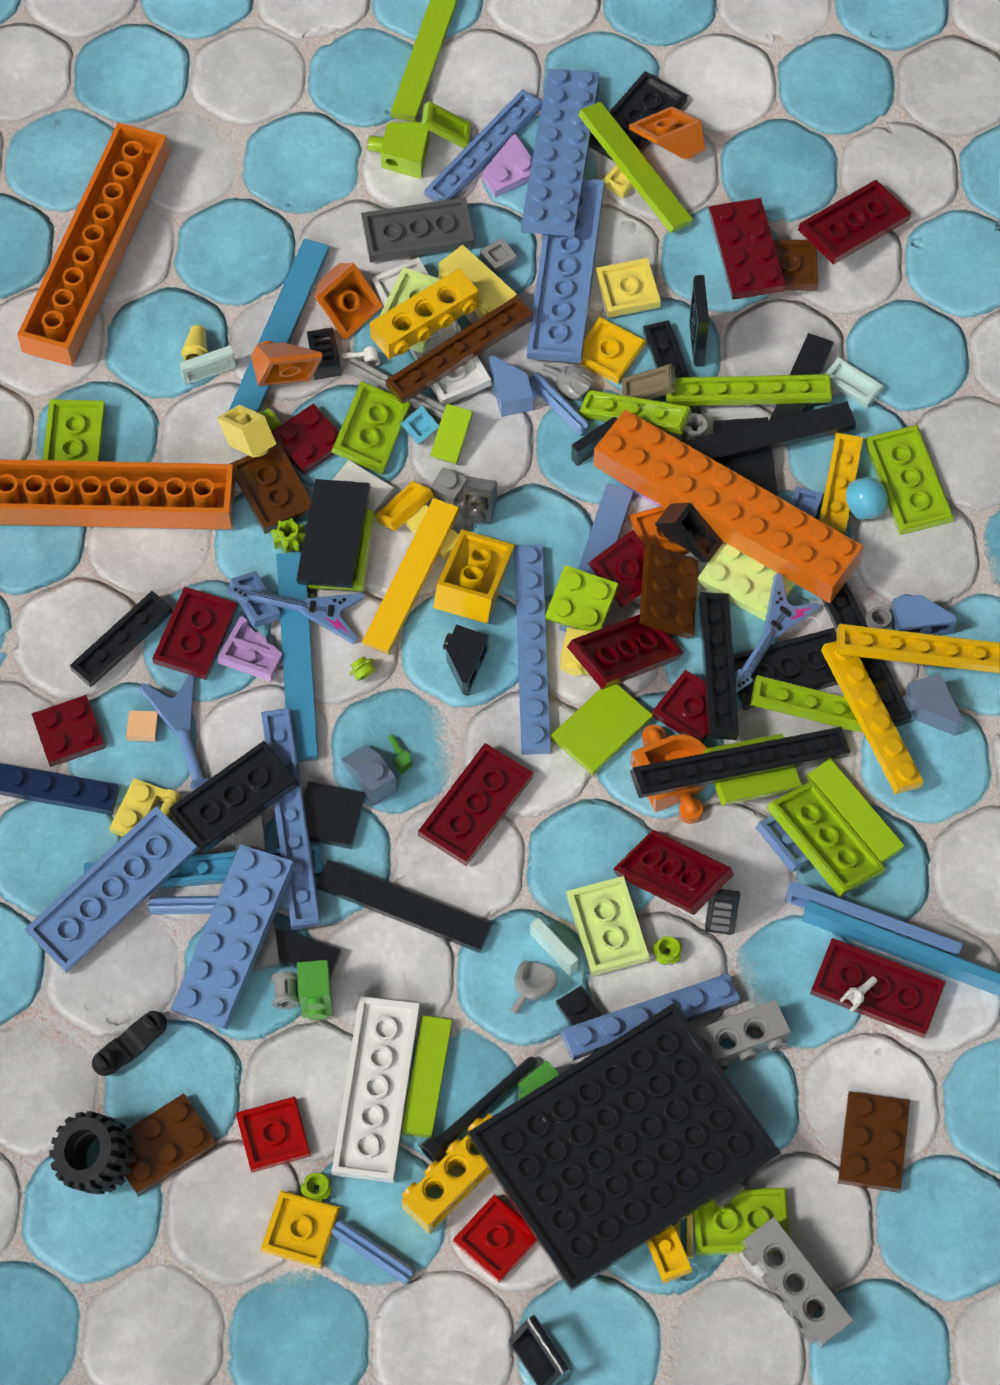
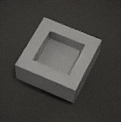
M503 238L480 250V257L495 274L517 263V255Z
M442 467L430 489L434 496L455 504L463 492L467 477Z

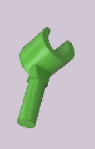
M390 735L388 739L398 755L392 762L395 768L403 774L413 766L411 756L401 748L395 735Z

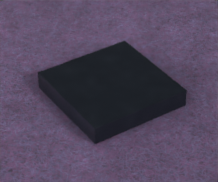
M308 781L303 801L309 841L352 849L365 800V792Z

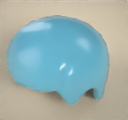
M864 477L849 483L846 490V500L850 511L857 519H874L883 514L888 506V494L880 481L873 477Z

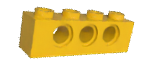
M459 268L371 321L370 336L389 360L397 355H403L416 343L426 341L436 331L449 327L464 314L472 313L479 306V290Z
M489 1113L484 1119L481 1117L477 1118L468 1128V1132L491 1118L492 1115ZM467 1135L461 1141L456 1139L446 1150L447 1155L440 1162L434 1161L425 1170V1177L418 1184L414 1182L409 1185L402 1194V1209L428 1234L491 1173L482 1157L471 1152V1148L474 1145ZM454 1166H461L465 1169V1173L462 1176L454 1177L449 1173V1170ZM431 1188H440L444 1192L437 1199L427 1196V1192Z

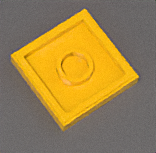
M599 317L585 336L582 362L577 364L590 368L596 374L619 384L645 348L646 340Z
M280 1190L261 1246V1252L321 1269L332 1237V1229L340 1213V1207Z

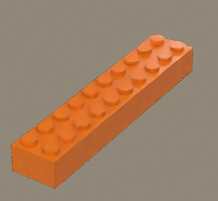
M117 122L19 329L17 336L23 353L73 367L170 156L167 135Z
M626 409L594 448V467L666 509L670 504L691 503L723 542L776 573H781L783 577L828 603L832 602L860 564L863 545Z
M0 459V525L232 530L236 484L233 464Z

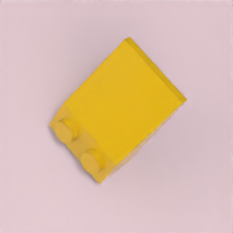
M461 529L437 582L433 608L487 624L495 607L515 545Z

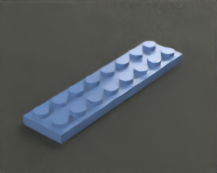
M548 69L521 223L522 233L575 236L591 131L578 114L581 109L596 103L600 72Z
M584 179L575 236L543 234L532 312L533 320H531L527 347V359L582 362L604 194V180Z

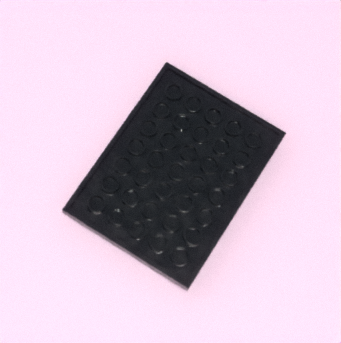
M675 1003L467 1132L468 1138L571 1292L770 1164L781 1155L777 1146Z

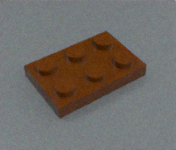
M773 239L786 285L785 290L817 291L816 247L808 240Z
M280 442L269 448V451L263 456L253 458L248 455L229 463L233 464L236 482L264 534L277 529L279 520L283 522L293 518L294 522L308 516L311 499Z
M652 544L644 548L639 624L686 639L694 636L698 576L697 559Z
M848 1092L838 1184L900 1193L910 1100Z
M184 1093L127 1129L133 1134L130 1141L136 1142V1149L132 1150V1155H136V1161L131 1162L130 1168L133 1170L130 1175L126 1174L125 1177L139 1197L217 1146L216 1141Z

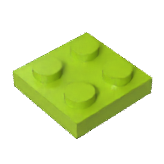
M565 565L545 619L568 628L590 632L599 630L605 624L619 584Z

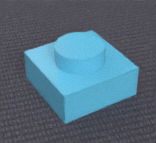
M422 405L400 423L417 445L439 427Z

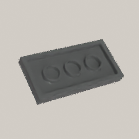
M466 197L361 213L370 262L456 250L461 245H464L466 248L475 247V238Z

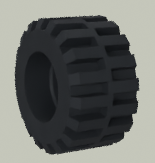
M87 1111V1113L78 1112L75 1113V1118L69 1116L65 1119L66 1125H60L56 1131L59 1134L57 1138L53 1137L51 1144H54V1148L49 1150V1157L54 1158V1161L50 1163L51 1168L54 1171H58L55 1175L59 1181H63V1185L69 1188L97 1195L105 1194V1191L112 1192L116 1190V1184L122 1186L126 1181L124 1176L126 1174L130 1175L133 1170L130 1168L131 1162L136 1161V1155H132V1150L136 1149V1142L130 1141L133 1134L130 1130L126 1129L127 1126L115 1118L93 1111ZM98 1138L100 1153L96 1162L88 1168L86 1153L90 1144Z

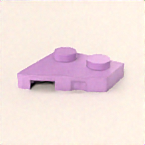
M516 134L510 137L482 172V180L494 197L529 182L533 158Z
M242 616L239 617L218 656V664L270 682L282 662V653L274 645L269 644L260 632L256 633L248 625V620Z

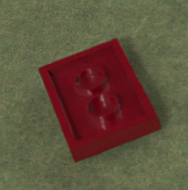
M184 586L152 657L153 664L207 680L238 610L237 603Z

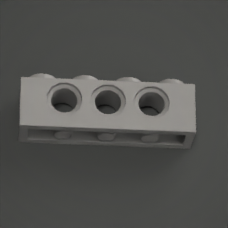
M776 999L694 1030L723 1071L736 1061L741 1060L744 1063L755 1059L758 1053L769 1049L770 1052H774L783 1048L786 1042H788L791 1032ZM756 1029L763 1036L755 1039L750 1037L747 1032ZM723 1040H729L734 1043L735 1047L724 1049L719 1043Z
M774 1217L743 1240L742 1246L745 1248L741 1251L743 1256L751 1266L758 1265L764 1273L761 1278L771 1292L777 1290L784 1300L781 1302L782 1307L791 1318L796 1316L804 1326L801 1328V1331L812 1345L816 1342L819 1347L823 1346L853 1322V1319ZM772 1250L778 1251L783 1257V1263L780 1266L769 1264L766 1258L767 1252ZM790 1276L798 1277L803 1284L802 1290L799 1292L790 1291L786 1285V1279ZM807 1303H818L822 1308V1316L820 1318L810 1317L806 1312Z

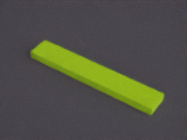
M458 0L429 1L390 111L391 117L416 122Z
M601 101L581 109L578 116L666 229L673 233L690 225L693 220Z
M830 374L675 378L676 392L666 394V403L683 406L831 403L832 401Z

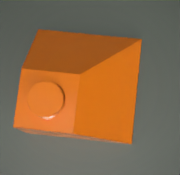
M673 106L629 124L631 131L682 159L693 158L697 153L705 150L701 121Z
M338 263L320 279L314 295L344 340L348 339L383 307V304L355 263Z
M273 341L259 343L251 355L258 386L310 381L323 358L321 352L285 342L274 343Z

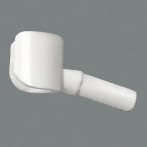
M372 346L366 347L363 352L341 353V359L358 358L360 360L364 359L365 363L373 367L380 365L377 350Z
M871 977L861 987H851L840 999V1002L842 1003L845 999L850 1000L853 1006L849 1011H855L864 1001L865 993L877 983V979Z

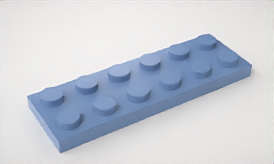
M156 806L24 930L68 973L185 863L198 848Z
M240 844L172 1004L171 1010L173 1012L228 1030L296 867L294 861Z

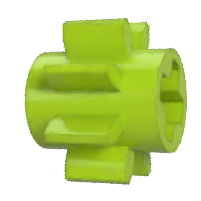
M293 518L283 522L279 520L277 530H271L272 538L275 539L273 541L274 548H281L284 553L300 552L299 546L300 543H303L305 535L303 534V524L297 525L293 522Z

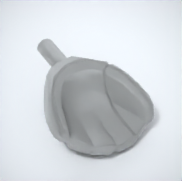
M544 364L542 370L558 377L556 384L559 391L573 400L580 399L595 382L594 373L585 366L568 365L563 366L561 371Z
M529 960L520 963L515 973L514 983L517 992L521 995L511 1011L517 1014L527 998L534 1001L550 993L558 984V976L555 971L547 965L530 962Z

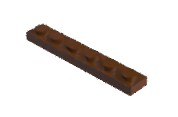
M516 295L386 379L385 385L397 400L404 404L533 320V313Z

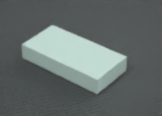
M231 345L180 362L179 366L185 385L234 369L236 368L234 352Z
M839 357L825 373L830 374L831 387L866 409L883 390L884 385Z
M537 917L531 922L530 935L569 976L573 975L578 970V957L541 918Z

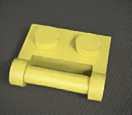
M133 778L109 827L110 832L124 837L154 809L158 800L163 802L160 810L169 818L171 815L169 808L179 802L182 796L174 790H165Z

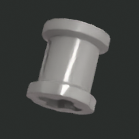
M697 413L690 415L684 432L681 435L683 443L689 446V439L706 435L707 421L704 416Z
M283 971L272 974L271 982L274 983L275 998L272 1000L274 1008L292 1009L300 1005L299 998L296 997L295 983L298 981L296 973Z

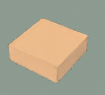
M129 710L126 732L127 741L156 742L159 714L156 711Z

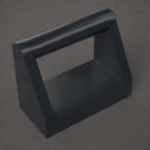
M533 1315L526 1319L508 1340L510 1347L535 1385L564 1384L570 1380V1367L537 1317Z

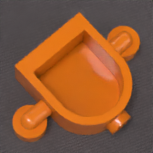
M649 725L642 733L644 747L631 753V766L633 768L703 754L705 749L711 747H705L701 741L688 735H673L665 738L666 734L662 727ZM706 785L649 796L647 798L655 813L681 802L679 807L680 819L685 823L694 824L701 819L703 806L699 800L693 797L702 792Z

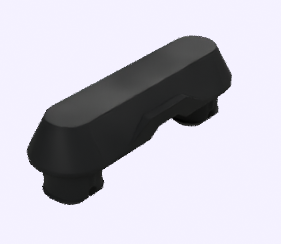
M150 1011L144 1014L128 1027L124 1033L113 1039L94 1055L92 1059L94 1071L98 1075L109 1076L125 1064L133 1061L155 1039L164 1033L167 1027L165 1016L157 1011Z

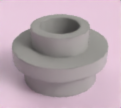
M879 606L868 611L865 622L868 627L891 630L894 618L887 608ZM880 619L884 624H877L874 621Z

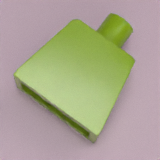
M389 122L386 125L384 137L369 135L367 150L380 152L381 166L384 169L422 179L430 143V131L421 126L422 122Z

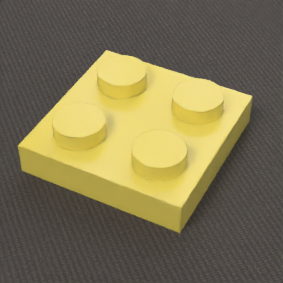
M648 258L596 268L595 274L608 318L661 308L660 296Z

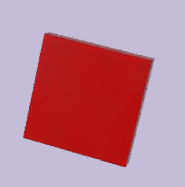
M295 1096L236 1112L251 1173L311 1157Z
M495 1194L452 1239L459 1249L499 1284L537 1243V1240L521 1216Z

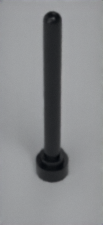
M532 1056L528 1057L440 1136L428 1137L420 1144V1149L432 1163L436 1160L439 1162L445 1156V1151L448 1149L447 1145L537 1066V1059Z

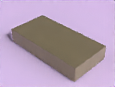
M672 364L622 378L623 396L649 400L676 392L675 368Z

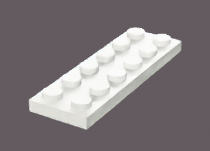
M419 257L370 278L371 285L383 305H385L403 267L429 275ZM455 320L449 327L441 328L432 334L424 353L409 350L414 359L417 360L462 331V329ZM478 356L431 385V388L439 402L446 405V403L450 404L491 386V378Z
M359 996L331 1171L332 1175L394 1183L420 1003Z

